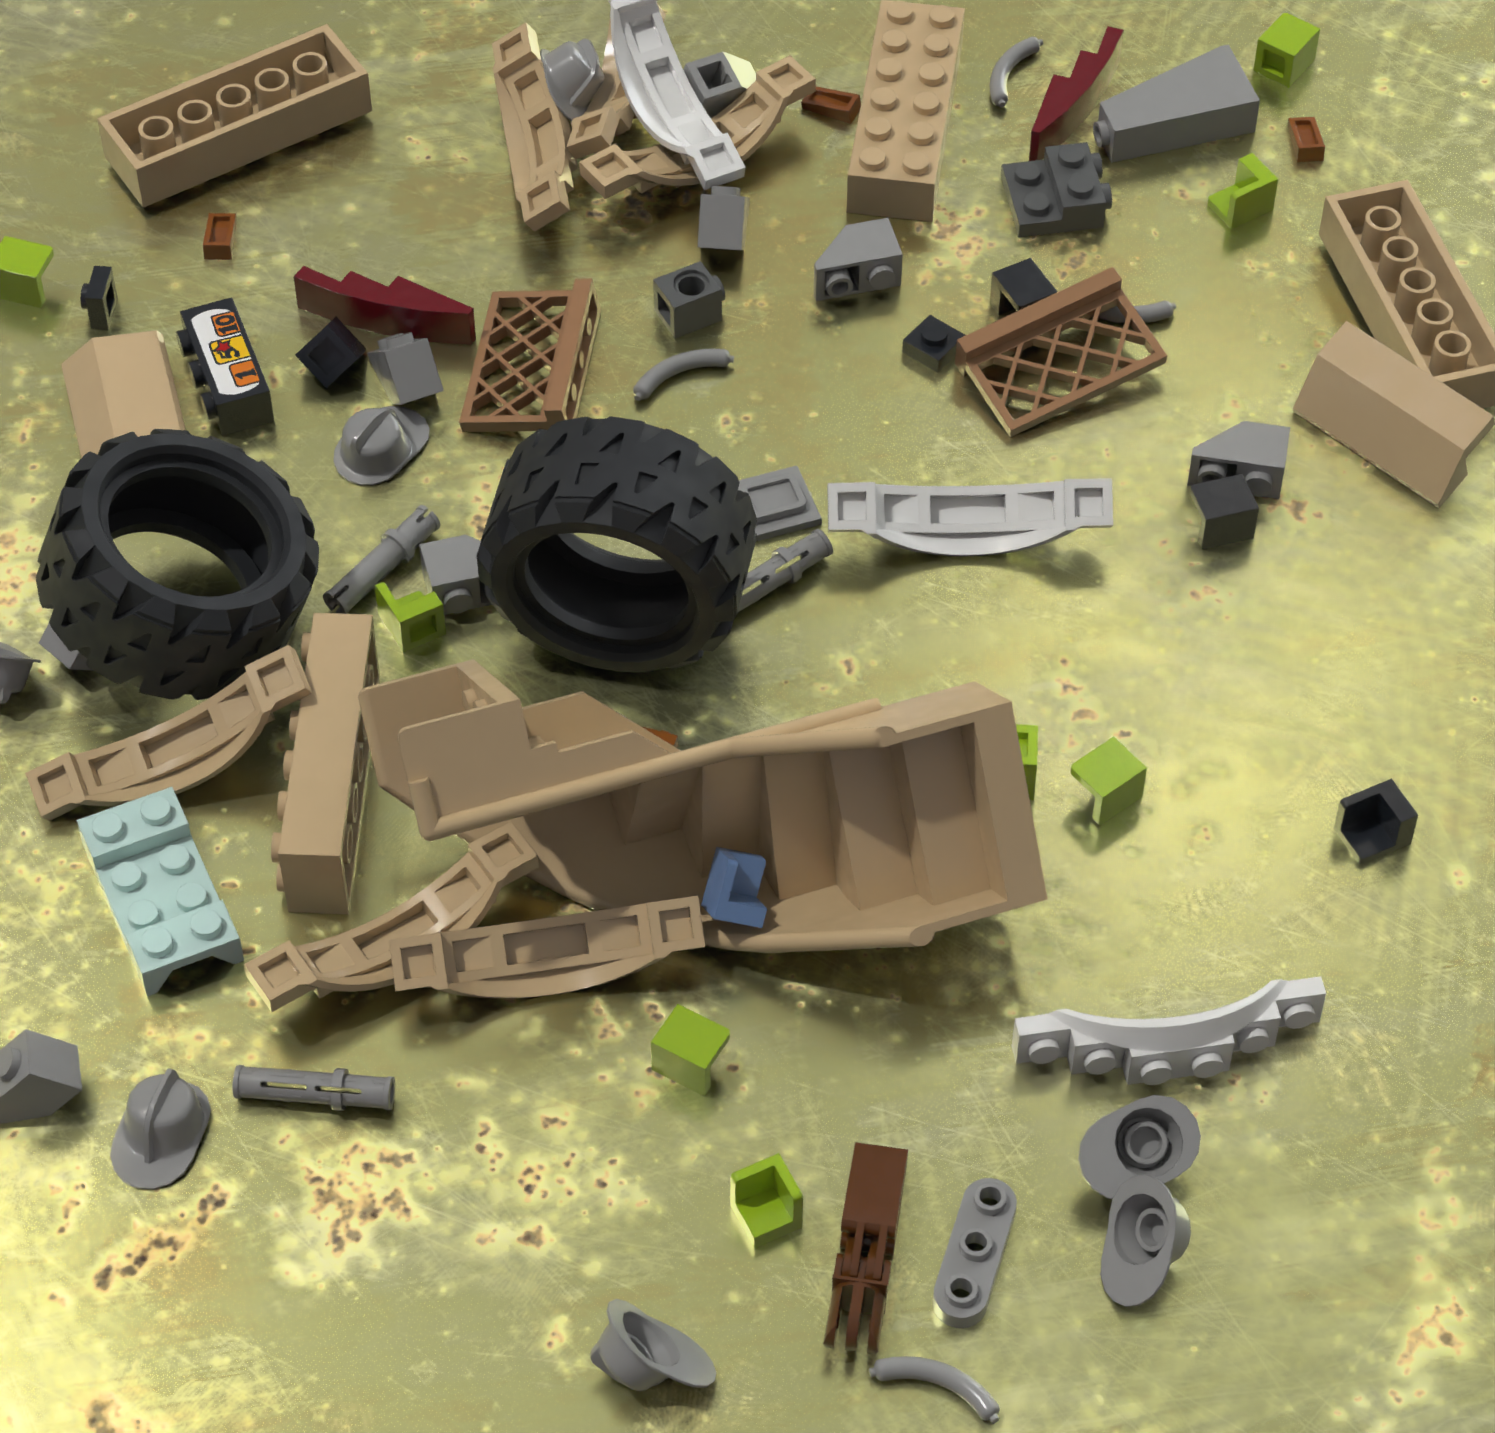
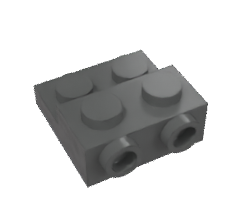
M1087 142L1045 147L1044 160L1002 164L1001 180L1018 237L1104 228L1105 211L1112 207V193L1109 183H1100L1099 181L1103 173L1101 156L1099 153H1091Z

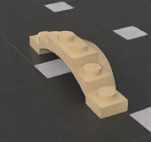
M658 5V8H659V10H660V13H661V16H662V19H663V22H664L665 17H666V14H665L664 11L661 9V7ZM610 19L602 64V71L605 76L604 81L593 96L585 113L582 116L573 118L571 122L572 131L566 148L575 159L592 153L595 154L611 146L614 136L625 133L630 129L633 119H637L624 93L617 71L612 46Z
M524 23L492 43L495 59L493 73L516 200L521 202L524 223L535 232L570 211L567 193L574 190L571 172L578 169L577 160L566 148L571 134L569 119L557 107L549 93L536 32L527 23Z
M789 55L757 71L755 82L736 100L711 119L722 134H729L738 154L744 162L763 144L776 124L781 122V116L786 106L816 92V78ZM613 144L579 162L580 175L604 199L632 185L642 194L659 184L678 188L680 186L700 183L691 163L685 165L678 152L672 151L661 144L633 151H622L616 144Z
M287 645L244 666L246 672L230 685L197 706L153 728L82 753L72 754L67 752L26 772L25 774L40 816L50 821L81 805L118 806L169 787H173L175 794H178L213 778L233 764L249 749L262 732L265 724L275 720L273 712L312 694L296 650Z
M510 821L469 843L468 852L457 863L429 886L399 906L359 927L320 941L294 946L288 940L245 963L246 976L271 1012L312 990L320 999L333 991L356 992L393 985L395 983L389 939L476 928L491 906L497 903L496 897L502 887L539 868L538 855Z
M698 896L529 921L389 939L395 991L432 987L446 993L469 997L526 998L572 992L608 983L641 971L664 959L671 952L705 947L699 898Z

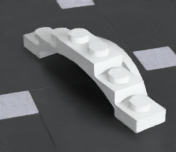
M608 0L611 6V37L617 71L629 104L643 127L661 145L678 152L685 165L691 163L704 190L744 177L746 167L729 134H722L688 81L667 33L657 0Z
M1112 478L1064 479V481L986 486H908L875 484V482L827 484L828 533L865 532L889 545L926 554L944 556L1003 554L1054 541L1078 528H1111L1113 526Z
M1321 976L1291 981L1282 979L1272 980L1254 994L1232 1004L1201 1013L1168 1018H1110L1080 1013L1070 1009H1060L1049 1014L1015 1018L1012 1050L1016 1064L1026 1062L1045 1064L1057 1058L1067 1057L1071 1074L1085 1072L1103 1074L1114 1068L1122 1067L1127 1085L1138 1083L1158 1085L1169 1079L1188 1076L1208 1078L1220 1072L1229 1071L1233 1052L1255 1053L1266 1047L1275 1046L1279 1027L1287 1026L1297 1029L1306 1027L1311 1023L1320 1022L1326 990Z

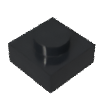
M94 266L89 283H84L81 289V308L88 311L91 329L109 330L118 299L112 267Z
M929 315L903 339L902 352L938 373L955 357L957 339L966 335Z

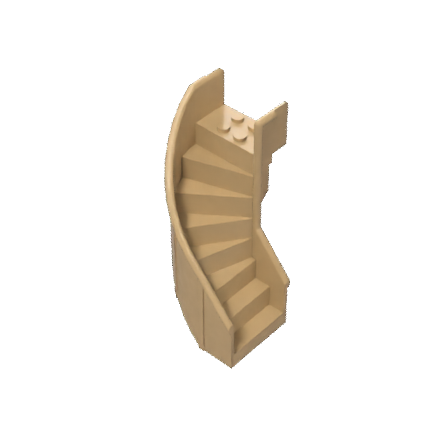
M474 659L363 688L358 695L378 786L415 811L419 833L424 840L434 841L455 835L465 842L471 843L511 821L538 855L539 868L524 876L596 911L698 896L705 946L761 953L919 947L929 944L937 931L1048 899L1012 701L976 681L882 707L879 699L876 697L682 751L583 691L522 707L520 698ZM716 847L761 855L766 860L757 898L767 908L763 928L713 919L701 906Z

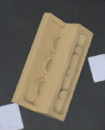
M1348 321L1339 328L1317 354L1293 407L1295 414L1438 509L1468 475L1467 456L1495 425L1492 414Z
M147 331L91 338L61 364L81 458L90 451L98 455L103 442L129 432H135L140 437L150 435L154 429L186 430L164 337L160 332Z

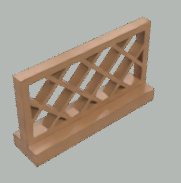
M1113 266L957 339L955 365L963 377L970 376L1009 437L1019 434L1167 362L1168 355L1121 289L1122 278ZM1117 306L1126 319L1124 327L1120 328L1099 323L1100 313ZM1072 327L1088 331L1089 333L1083 347L1059 341L1061 332ZM1094 333L1120 339L1116 354L1091 349L1090 346ZM1125 341L1144 345L1150 353L1149 356L1141 360L1121 356ZM1031 346L1050 350L1045 365L1020 359L1022 351ZM1055 352L1080 357L1077 373L1051 367ZM1087 359L1112 365L1110 374L1101 379L1082 375ZM992 364L1011 368L1006 384L988 380L981 370ZM1016 370L1042 376L1038 391L1012 386ZM1047 378L1073 384L1071 393L1061 398L1044 394L1043 391ZM997 393H998V394H1002V398H1001V399L999 398V396L997 395ZM1008 396L1033 402L1031 412L1014 420L1005 407Z
M592 278L575 279L572 290L492 292L459 421L462 432L548 430L551 425L558 421L577 418L601 313ZM552 306H566L563 312L550 320L542 314ZM502 307H521L523 309L507 321L500 315ZM532 319H535L541 325L526 336L517 331L518 328ZM509 335L515 343L497 353L492 346ZM549 335H553L558 340L556 344L543 352H540L534 346ZM525 351L533 357V359L517 369L508 363ZM544 367L550 375L533 386L526 378ZM501 368L507 376L489 386L484 381V378ZM517 384L525 390V392L508 403L500 396ZM535 400L542 406L540 415H520L518 411ZM491 401L499 407V409L488 416H475L478 409Z

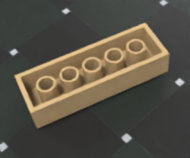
M881 0L848 170L846 213L933 222L962 51L965 8Z
M325 24L97 118L104 157L144 208L371 112L368 72L329 25Z
M1408 179L1326 196L1319 236L1373 337L1479 407L1488 408L1495 406V333Z
M314 613L311 632H303L301 641V658L303 662H306L304 673L312 694L297 700L301 701L299 710H292L290 714V739L295 740L294 749L286 750L284 754V780H289L288 790L279 791L277 816L278 821H283L281 832H274L272 835L271 860L272 863H278L276 887L278 892H285L288 912L349 914L370 757V747L358 695L363 688L379 684L380 669L373 615Z

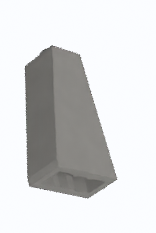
M1229 44L1223 45L1100 102L1098 121L1093 124L1094 139L1098 147L1104 148L1111 163L1253 133L1256 130L1260 100Z

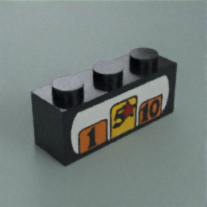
M233 298L180 311L183 330L176 331V337L183 358L187 356L192 358V361L188 362V368L195 389L200 387L204 389L205 393L200 394L207 420H216L221 436L275 422L269 387Z

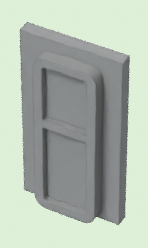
M797 465L739 480L738 490L749 494L757 517L755 533H757L756 541L822 525V518L814 503L812 493L808 490Z

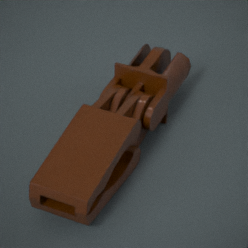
M855 1142L841 1222L840 1249H845V1254L837 1253L834 1274L832 1276V1291L823 1341L826 1348H835L840 1312L843 1309L849 1312L845 1350L857 1351L862 1315L872 1313L869 1323L867 1353L876 1355L878 1352L892 1260H885V1255L894 1256L907 1169L908 1149ZM862 1252L868 1253V1257H863Z

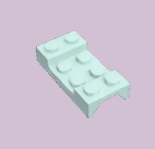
M173 787L77 820L82 844L147 996L157 993L173 970L210 956L232 964L244 961L240 937L223 899H219Z

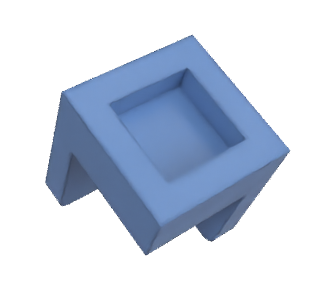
M716 847L701 906L713 919L763 928L767 908L757 898L766 860L761 855Z

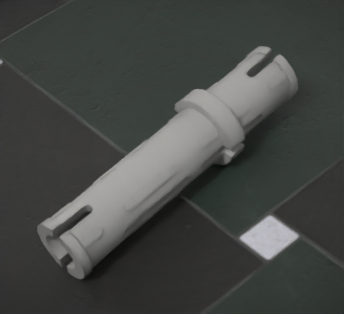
M419 505L396 529H388L382 534L381 543L338 583L323 594V600L327 607L333 611L339 605L340 608L335 613L348 614L375 585L380 583L400 563H408L415 556V549L419 544L440 528V521L436 514L431 511L424 517L423 515L428 511V507Z
M816 529L810 535L788 548L779 547L772 552L771 559L748 572L744 589L759 580L761 584L742 595L738 612L757 602L784 583H795L801 579L803 571L821 559L832 555L833 547L826 534L820 529ZM800 556L798 561L779 573H775L776 569L795 557Z
M237 1065L233 1075L232 1091L233 1097L239 1099L243 1097L284 1102L331 1105L332 1110L344 1111L346 1106L392 1110L395 1098V1078L392 1076L349 1074L348 1069L336 1068L334 1073ZM267 1082L306 1085L307 1089L268 1086ZM321 1086L360 1089L361 1093L322 1090Z

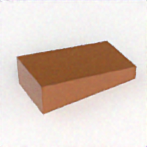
M816 87V92L804 97L801 105L802 109L851 124L860 111L861 100L859 94Z
M1315 117L1288 118V128L1297 162L1324 161L1325 145Z
M209 213L203 241L204 259L232 260L237 224L236 213Z

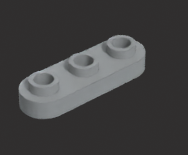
M994 1178L979 1179L970 1184L964 1192L933 1293L934 1312L948 1326L954 1328L971 1327L981 1321L986 1313L1014 1223L1017 1206L1014 1191L1001 1180ZM984 1198H992L997 1200L998 1203L996 1205L989 1206L984 1204L981 1200ZM970 1243H978L981 1244L984 1247V1249L981 1251H972L967 1247V1245ZM956 1289H963L968 1291L970 1295L965 1298H959L952 1292Z

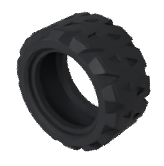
M613 416L605 419L580 417L558 421L551 425L548 430L539 429L518 444L510 459H507L477 552L478 575L480 581L485 584L487 598L501 617L514 624L520 634L546 650L577 663L613 671L650 673L664 668L676 669L697 662L702 658L704 651H714L730 634L733 621L737 616L757 539V533H755L757 517L749 494L738 490L740 483L738 477L717 456L712 457L693 440L672 430L652 426L643 421ZM574 533H589L617 538L642 547L661 559H640L619 555L594 546Z
M154 429L150 435L140 437L135 432H129L103 442L98 455L91 451L86 453L69 472L38 556L40 566L36 575L39 601L42 608L53 609L49 621L50 626L69 651L78 650L87 658L86 666L116 684L125 682L140 688L139 693L171 700L179 699L185 694L192 695L195 700L208 699L246 672L244 666L287 646L318 572L319 545L318 541L314 540V524L302 500L299 497L290 495L287 481L262 460L257 462L247 456L243 449L213 436L208 438L194 436L186 430ZM137 532H156L188 540L218 557L233 573L241 590L232 594L206 597L189 595L166 588L143 576L133 568L119 552L113 539Z

